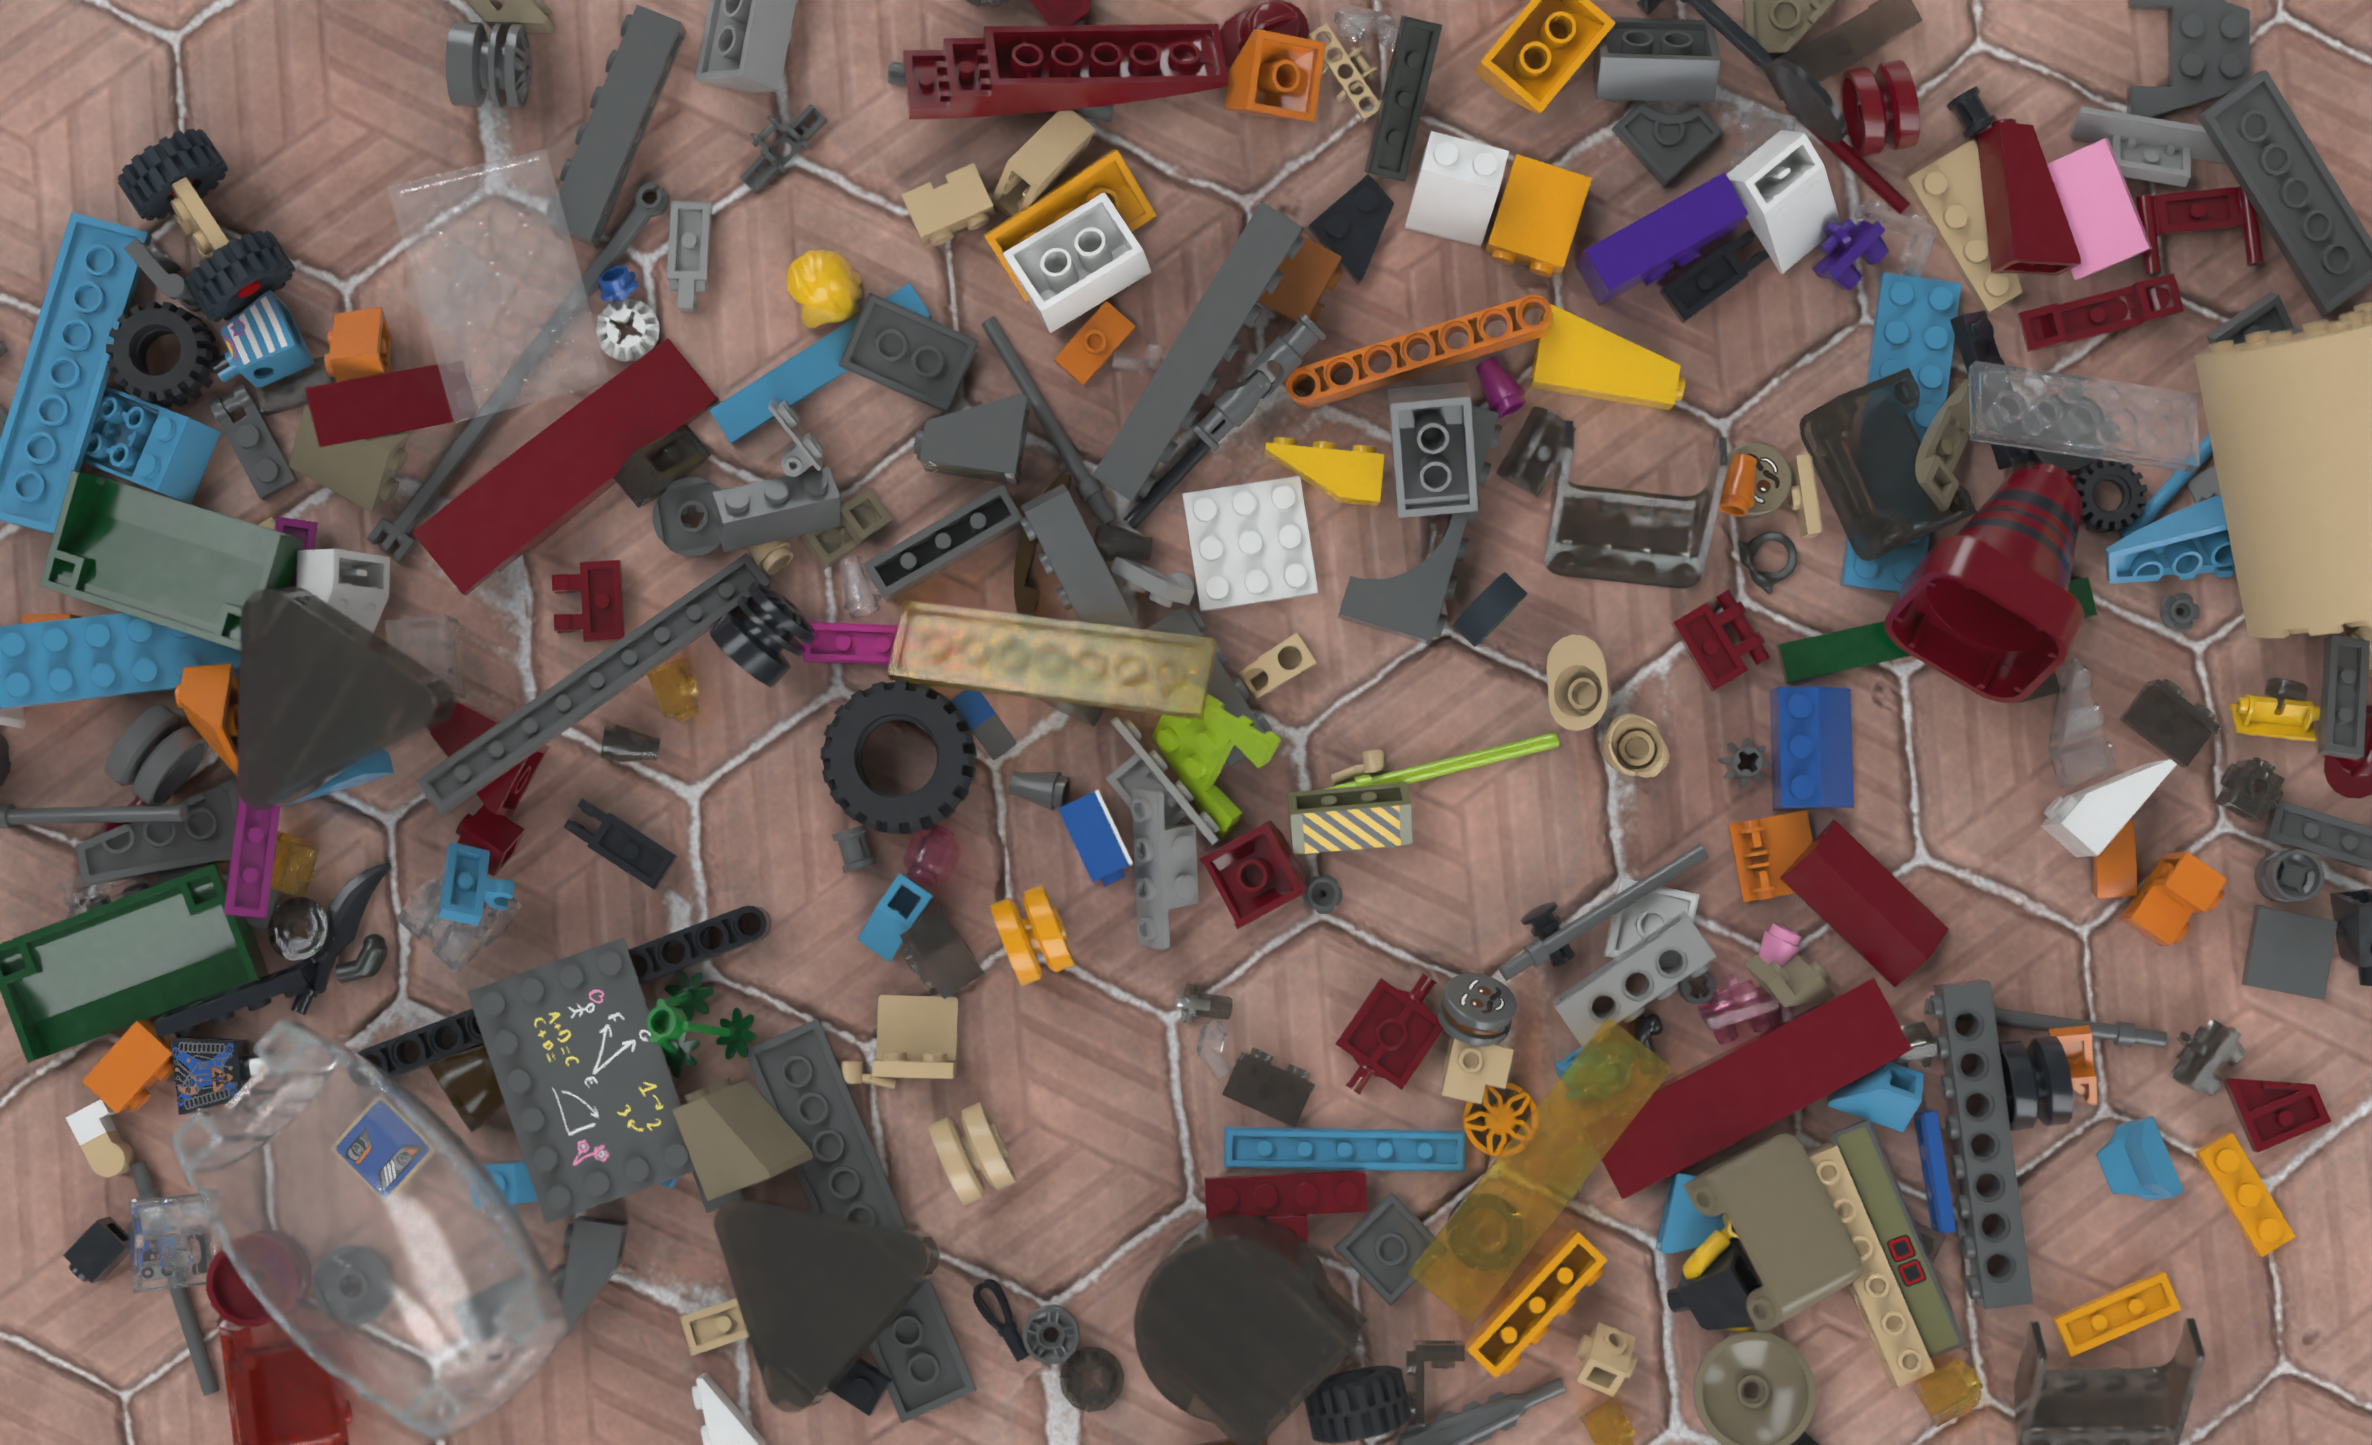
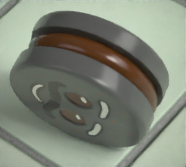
M1466 973L1457 975L1447 982L1437 1016L1442 1028L1453 1038L1474 1046H1491L1503 1041L1509 1034L1517 1003L1511 990L1502 982L1486 975Z

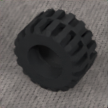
M156 301L146 302L145 309L136 305L130 308L133 314L130 317L122 314L117 320L122 324L119 330L112 328L109 336L114 338V343L106 344V353L113 356L112 360L107 361L109 370L116 373L113 378L119 385L125 387L127 392L152 404L171 408L172 403L178 406L187 405L188 397L197 400L203 395L199 390L202 386L210 388L214 381L208 377L210 372L216 373L211 362L214 357H220L219 348L212 344L216 340L213 333L206 329L207 325L202 320L185 309L164 301L162 305ZM167 334H176L181 345V354L177 364L165 374L152 376L146 366L148 348L157 338Z
M1381 1365L1349 1370L1318 1379L1302 1390L1312 1438L1317 1442L1336 1444L1372 1438L1397 1430L1412 1419L1402 1369Z

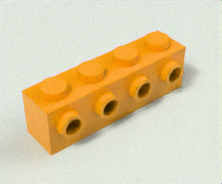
M1572 1228L1462 1345L1496 1379L1501 1373L1507 1375L1520 1362L1522 1357L1519 1354L1530 1343L1534 1346L1546 1335L1549 1330L1548 1323L1557 1314L1560 1316L1564 1315L1577 1300L1575 1295L1585 1284L1588 1287L1591 1286L1603 1274L1605 1269L1602 1266L1608 1260L1577 1230Z

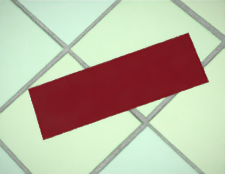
M462 360L304 388L319 448L472 419L476 414Z

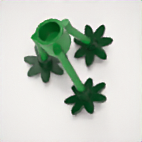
M677 971L676 977L679 986L667 985L664 988L668 994L674 997L658 999L657 1007L649 1013L647 1018V1027L652 1034L650 1042L659 1044L662 1047L673 1076L677 1079L681 1076L682 1063L687 1066H697V1060L689 1053L699 1047L700 1041L689 1040L685 1042L687 1031L720 1036L717 1038L716 1044L727 1045L725 1052L727 1060L732 1059L736 1052L741 1057L746 1058L748 1055L746 1042L756 1041L757 1035L748 1030L754 1022V1016L747 1015L743 1018L741 1010L735 1008L732 1014V1022L722 1018L720 1019L721 1027L690 1022L693 1019L695 1009L702 1014L709 1013V1007L702 999L713 995L714 990L708 987L699 988L703 978L701 972L695 973L689 981L683 971Z

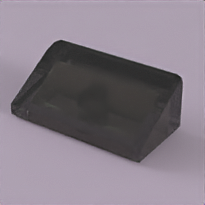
M1533 407L1496 474L1531 495L1538 497L1576 428L1549 409Z

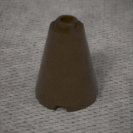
M485 1043L436 1060L428 1066L471 1133L480 1128L505 1103Z

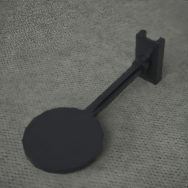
M1639 0L1637 6L1649 15L1665 0ZM1680 0L1682 3L1687 2L1752 63L1761 67L1770 75L1771 82L1778 95L1805 126L1829 142L1839 143L1845 138L1848 128L1839 107L1827 91L1811 75L1786 59L1773 61L1759 43L1711 0Z

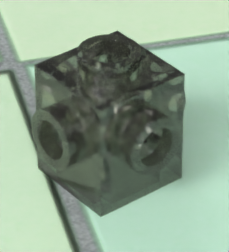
M2253 757L2252 760L2237 761L2236 764H2230L2225 770L2220 781L2223 788L2215 803L2248 822L2263 821L2267 812L2273 811L2280 802L2283 795L2280 787L2285 778L2274 773L2276 767L2263 759Z

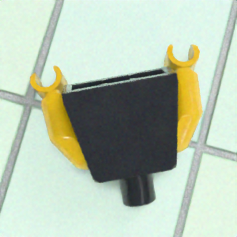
M1725 1212L1722 1216L1725 1227L1721 1231L1715 1230L1686 1260L1678 1287L1668 1290L1667 1301L1674 1313L1690 1310L1703 1329H1726L1735 1332H1746L1755 1327L1747 1310V1298L1751 1292L1763 1286L1739 1243H1730L1729 1240L1732 1237H1739Z

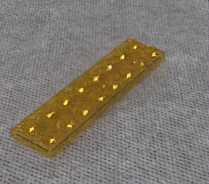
M904 600L887 675L890 680L894 681L907 680L910 683L1203 720L1217 642L1215 638Z
M1607 1017L1413 1264L1408 1274L1473 1325L1673 1068Z

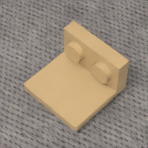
M880 995L878 997L876 1059L872 1061V1077L954 1079L956 1077L958 998L950 996Z

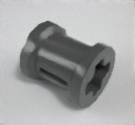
M864 825L832 835L833 841L838 842L845 864L842 867L843 873L877 863L876 857L871 856L864 834L867 831V827Z

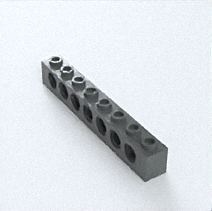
M1978 979L1933 985L1935 995L1930 996V1010L1933 1019H1938L1940 1035L1935 1036V1049L1938 1058L1943 1059L1945 1075L1940 1076V1087L1943 1098L1949 1100L1950 1115L1945 1117V1125L1949 1139H1954L1956 1155H1951V1170L1954 1179H1959L1961 1195L1956 1196V1208L1959 1218L1964 1219L1966 1235L1961 1236V1246L1965 1259H1970L1971 1275L1966 1277L1968 1294L1971 1300L1975 1299V1303L1984 1309L2033 1303L1991 981ZM1967 1013L1971 1019V1027L1966 1033L1960 1035L1955 1029V1021L1959 1015ZM1972 1053L1976 1058V1067L1971 1073L1964 1074L1960 1068L1961 1060L1966 1054ZM1978 1093L1982 1100L1981 1108L1976 1113L1969 1114L1966 1110V1100L1970 1095ZM1984 1133L1987 1139L1986 1148L1981 1153L1974 1154L1971 1149V1141L1976 1135ZM1989 1173L1992 1178V1186L1986 1193L1979 1194L1976 1188L1977 1180L1983 1174ZM1989 1214H1995L1998 1221L1997 1227L1991 1233L1984 1234L1981 1227L1983 1219ZM1995 1254H2001L2003 1259L2001 1269L1996 1273H1989L1987 1270L1989 1258Z

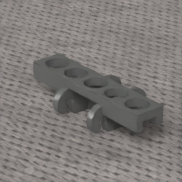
M812 104L790 126L788 124L784 127L781 126L779 123L782 120L779 117L774 119L769 115L767 118L770 123L758 136L754 133L750 135L755 140L752 144L755 147L760 145L763 148L761 150L762 154L740 178L756 194L779 171L782 174L787 171L784 166L802 147L805 150L810 147L807 142L827 122V119ZM808 115H815L818 117V120L810 128H807L804 125V120ZM777 128L783 135L769 147L764 141ZM795 129H802L805 133L800 137ZM788 143L792 148L791 153L785 157L778 155L777 147L779 144ZM766 159L773 165L769 171L763 167V162ZM754 171H760L764 176L755 185L752 184L749 180L750 175Z

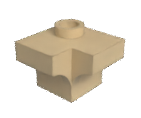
M1450 1036L1442 1072L1443 1084L1440 1095L1481 1104L1485 1085L1506 1088L1514 1049L1498 1045L1474 1046Z

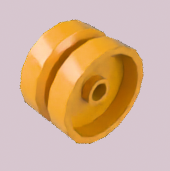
M1043 884L1023 892L1022 900L1028 915L1026 918H1022L1016 902L1010 898L990 905L1001 940L1021 986L1039 980L1042 977L1043 971L1037 953H1043L1049 968L1055 973L1075 965L1067 944L1069 940L1059 912L1056 906H1052Z

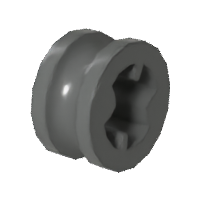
M1705 971L1700 975L1705 978L1703 986L1707 989L1703 996L1700 993H1697V998L1690 995L1692 987L1687 984L1691 978L1690 975L1678 982L1679 993L1685 1001L1691 1004H1705L1715 996L1717 983L1709 971Z

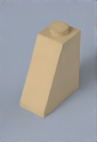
M1073 110L1058 111L1007 161L991 199L992 204L1010 218L1053 190L1086 151L1095 128L1088 123L1084 116L1075 113Z

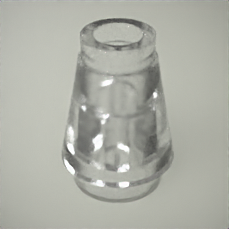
M852 556L841 560L838 564L840 567L843 608L849 611L852 618L865 617L881 609L879 601L882 599V596L865 568L861 556Z

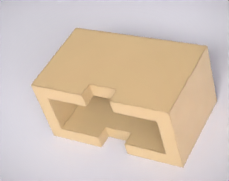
M974 163L945 175L947 183L933 189L931 182L901 194L923 246L929 243L932 246L944 244L954 238V232L968 227V230L978 229L989 223V217L995 214L993 204Z

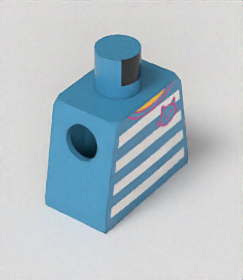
M268 290L222 327L221 335L229 351L213 360L211 365L223 382L241 373L255 387H263L307 368L315 362L289 307L271 290Z

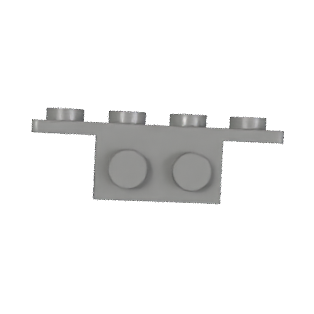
M2081 107L2070 129V138L2097 142L2108 138L2123 177L2186 187L2191 178V158L2216 163L2225 162L2204 127L2199 125Z
M1117 716L1110 722L1136 754L1105 779L1130 810L1132 805L1131 791L1133 788L1142 787L1162 790L1164 796L1165 827L1176 825L1185 816H1188L1212 846L1218 842L1219 839L1214 834L1219 830V827L1205 811L1198 815L1190 806L1189 802L1194 797L1180 780L1172 784L1163 772L1169 767L1158 753L1153 749L1147 754L1138 743L1143 736L1129 719L1122 723Z
M1137 787L1131 791V813L1133 816L1138 944L1144 947L1164 950L1170 947L1168 910L1199 903L1196 825L1183 823L1165 827L1163 791Z

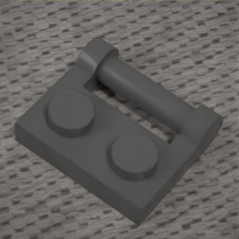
M136 238L124 248L129 256L166 296L171 299H178L190 311L198 312L202 310L188 290L186 280L177 274L181 267L166 251L162 252L154 243L147 246Z

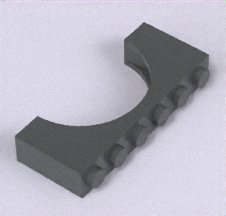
M1472 405L1477 486H1485L1491 468V463L1485 462L1488 448L1496 449L1503 426L1496 424L1499 413ZM1478 511L1449 514L1447 528L1439 546L1424 562L1414 569L1401 575L1384 579H1363L1350 576L1337 618L1427 645L1431 643L1433 636L1440 638L1447 615L1440 613L1444 598L1452 599L1458 577L1451 575L1455 560L1463 562L1469 539L1463 538L1466 523L1474 524Z

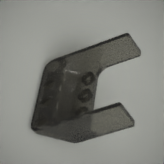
M1565 420L1549 504L1544 552L1547 569L1553 574L1567 577L1677 589L1695 586L1703 576L1728 469L1726 437L1717 438L1705 488L1693 496H1675L1583 486L1572 483L1568 480L1574 450L1573 421Z
M2185 1318L2172 1360L2160 1367L2126 1369L2119 1367L2108 1369L2070 1368L2067 1370H2046L2048 1356L2039 1321H2030L2014 1382L2016 1445H2179L2205 1360V1352L2195 1319Z

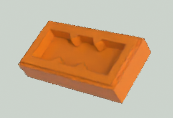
M1105 301L1054 358V362L1084 387L1135 331L1136 326L1108 301Z

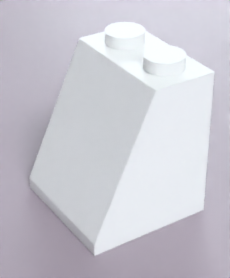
M1431 131L1423 154L1405 228L1481 248L1500 189L1509 151Z

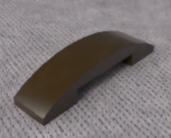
M1062 473L1044 493L1062 484L1069 491L1072 481L1071 475ZM1023 529L1015 559L1014 599L1022 629L1031 632L1041 593L1038 589L1026 586L1039 541L1037 538L1030 541Z

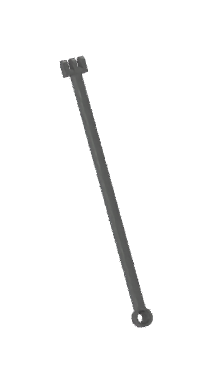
M646 183L640 186L635 196L636 205L398 517L393 523L382 517L367 538L369 542L375 545L384 534H387L388 536L381 544L380 550L388 554L399 543L400 547L394 553L393 559L399 564L404 561L418 543L409 536L411 531L600 285L598 281L599 276L615 266L651 217L660 216L666 211L669 198L663 188L659 190L660 186L656 183ZM648 192L657 193V200L653 204L644 202V197Z

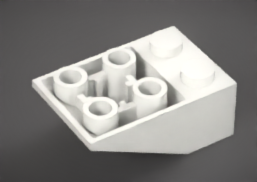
M1780 130L1726 174L1748 212L1746 219L1781 274L1786 272L1827 238L1823 232V227L1831 221L1841 226L1825 166L1803 132Z
M341 549L298 550L294 648L295 672L343 677L356 676L389 598L390 557Z

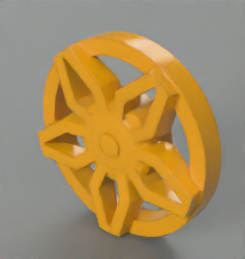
M1510 1082L1506 1083V1088L1517 1092V1094L1508 1097L1505 1103H1503L1502 1095L1496 1090L1499 1087L1485 1085L1482 1105L1486 1108V1111L1478 1110L1470 1114L1473 1102L1466 1101L1463 1109L1462 1122L1466 1136L1477 1149L1491 1156L1506 1157L1522 1151L1532 1141L1537 1130L1538 1113L1533 1099L1524 1089ZM1488 1090L1497 1098V1103L1492 1105L1488 1103ZM1524 1098L1519 1109L1514 1111L1511 1107L1512 1102ZM1527 1106L1531 1114L1530 1127L1523 1119H1517L1516 1117L1522 1115ZM1478 1117H1484V1125L1482 1126L1470 1124L1469 1122ZM1516 1124L1521 1125L1527 1132L1526 1136L1516 1134L1513 1131ZM1472 1130L1480 1132L1489 1130L1486 1134L1487 1147L1475 1138ZM1494 1134L1501 1136L1496 1150L1493 1149L1492 1142ZM1506 1134H1509L1512 1139L1521 1141L1512 1148L1502 1150L1507 1142Z

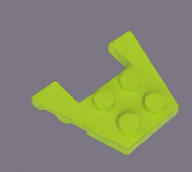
M1185 681L1175 687L1152 738L1182 784L1194 797L1193 801L1200 812L1205 811L1219 827L1215 835L1222 841L1232 834L1242 815V812L1215 785L1234 744L1260 768L1270 762L1281 739L1271 731L1263 734L1253 728L1254 721L1242 715L1237 718L1223 710V702Z

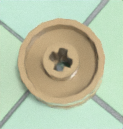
M981 1101L961 1111L960 1118L966 1136H963L957 1123L948 1116L928 1125L940 1161L958 1198L964 1206L984 1196L985 1187L979 1172L981 1170L991 1187L997 1191L1017 1181L1004 1139Z

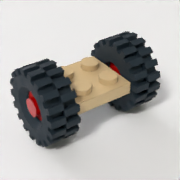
M188 129L184 134L182 131L174 133L169 139L166 136L160 139L157 145L153 147L149 145L143 149L145 152L142 155H135L131 159L132 164L124 166L122 169L123 173L118 176V184L142 219L146 218L148 221H152L156 217L158 220L163 219L167 214L171 213L181 232L185 236L192 234L197 244L195 251L201 260L199 262L201 266L191 270V276L186 278L188 290L208 320L219 322L223 318L224 320L232 319L235 314L241 313L268 290H271L273 293L276 290H281L286 285L285 281L291 280L295 267L273 233L271 234L270 231H265L264 233L263 231H256L252 236L248 233L243 235L238 241L234 239L229 242L201 199L208 195L207 191L215 189L219 185L217 181L223 180L226 176L224 172L228 171L227 164L203 130L198 129L195 131V129Z

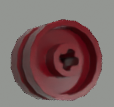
M1902 60L1880 63L1874 74L1867 67L1845 70L1840 83L1841 109L1847 123V137L1855 155L1865 157L1879 154L1883 150L1885 143L1893 150L1914 147L1918 143L1920 135V112L1915 84L1906 63Z
M257 1233L227 1244L214 1256L206 1276V1292L211 1306L224 1320L239 1327H259L288 1315L302 1302L309 1287V1267L304 1253L292 1240L277 1233ZM255 1274L260 1277V1280L255 1279Z

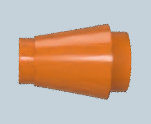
M1735 454L1733 456L1732 462L1715 495V499L1718 501L1716 508L1719 511L1733 516L1748 515L1749 508L1754 507L1757 463L1754 457L1746 454Z

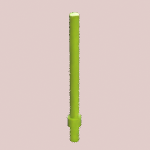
M1556 732L1381 775L1371 777L1370 773L1354 777L1352 782L1324 789L1401 782L1411 784L1559 747V741Z

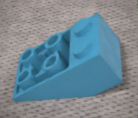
M108 387L101 401L83 462L176 500L191 504L221 432L179 413Z

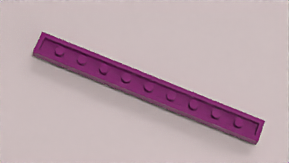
M276 517L274 530L305 539L302 550H314L318 522ZM297 568L291 584L259 639L223 915L266 919L298 678V672L294 671Z

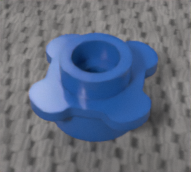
M616 266L602 273L598 278L600 283L598 288L603 292L601 299L603 301H620L629 297L638 287L637 281H634L636 278L635 272L629 271L626 266Z

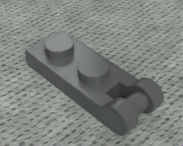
M243 383L233 388V394L223 399L219 396L209 401L208 405L215 418L219 421L259 498L265 500L299 481L293 469L289 467V462L255 398L246 384ZM243 407L247 416L235 422L231 412Z

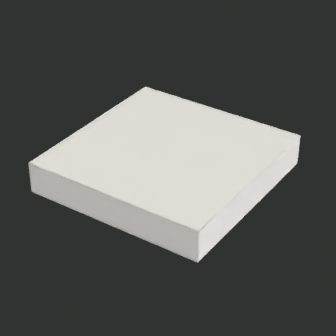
M1620 878L1616 895L1638 881ZM1661 886L1611 917L1604 956L1617 957L1683 911H1686L1694 923L1699 894ZM1675 950L1665 951L1659 958V965L1663 968L1674 967L1679 962V952Z

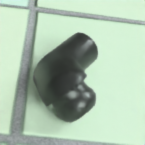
M370 934L364 938V946L357 960L336 964V974L340 984L372 977L379 972L388 952L385 939L381 935Z

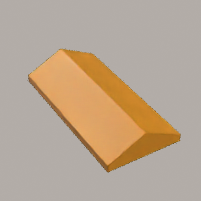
M1116 148L1036 200L1029 207L1022 209L983 235L999 264L1025 302L1029 299L1003 255L1005 251L1104 192L1131 232L1157 216Z

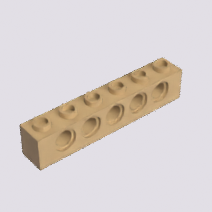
M1825 1143L1807 1151L1806 1153L1860 1256L1862 1272L1859 1278L1847 1285L1887 1380L1900 1387L1935 1372L1838 1146Z

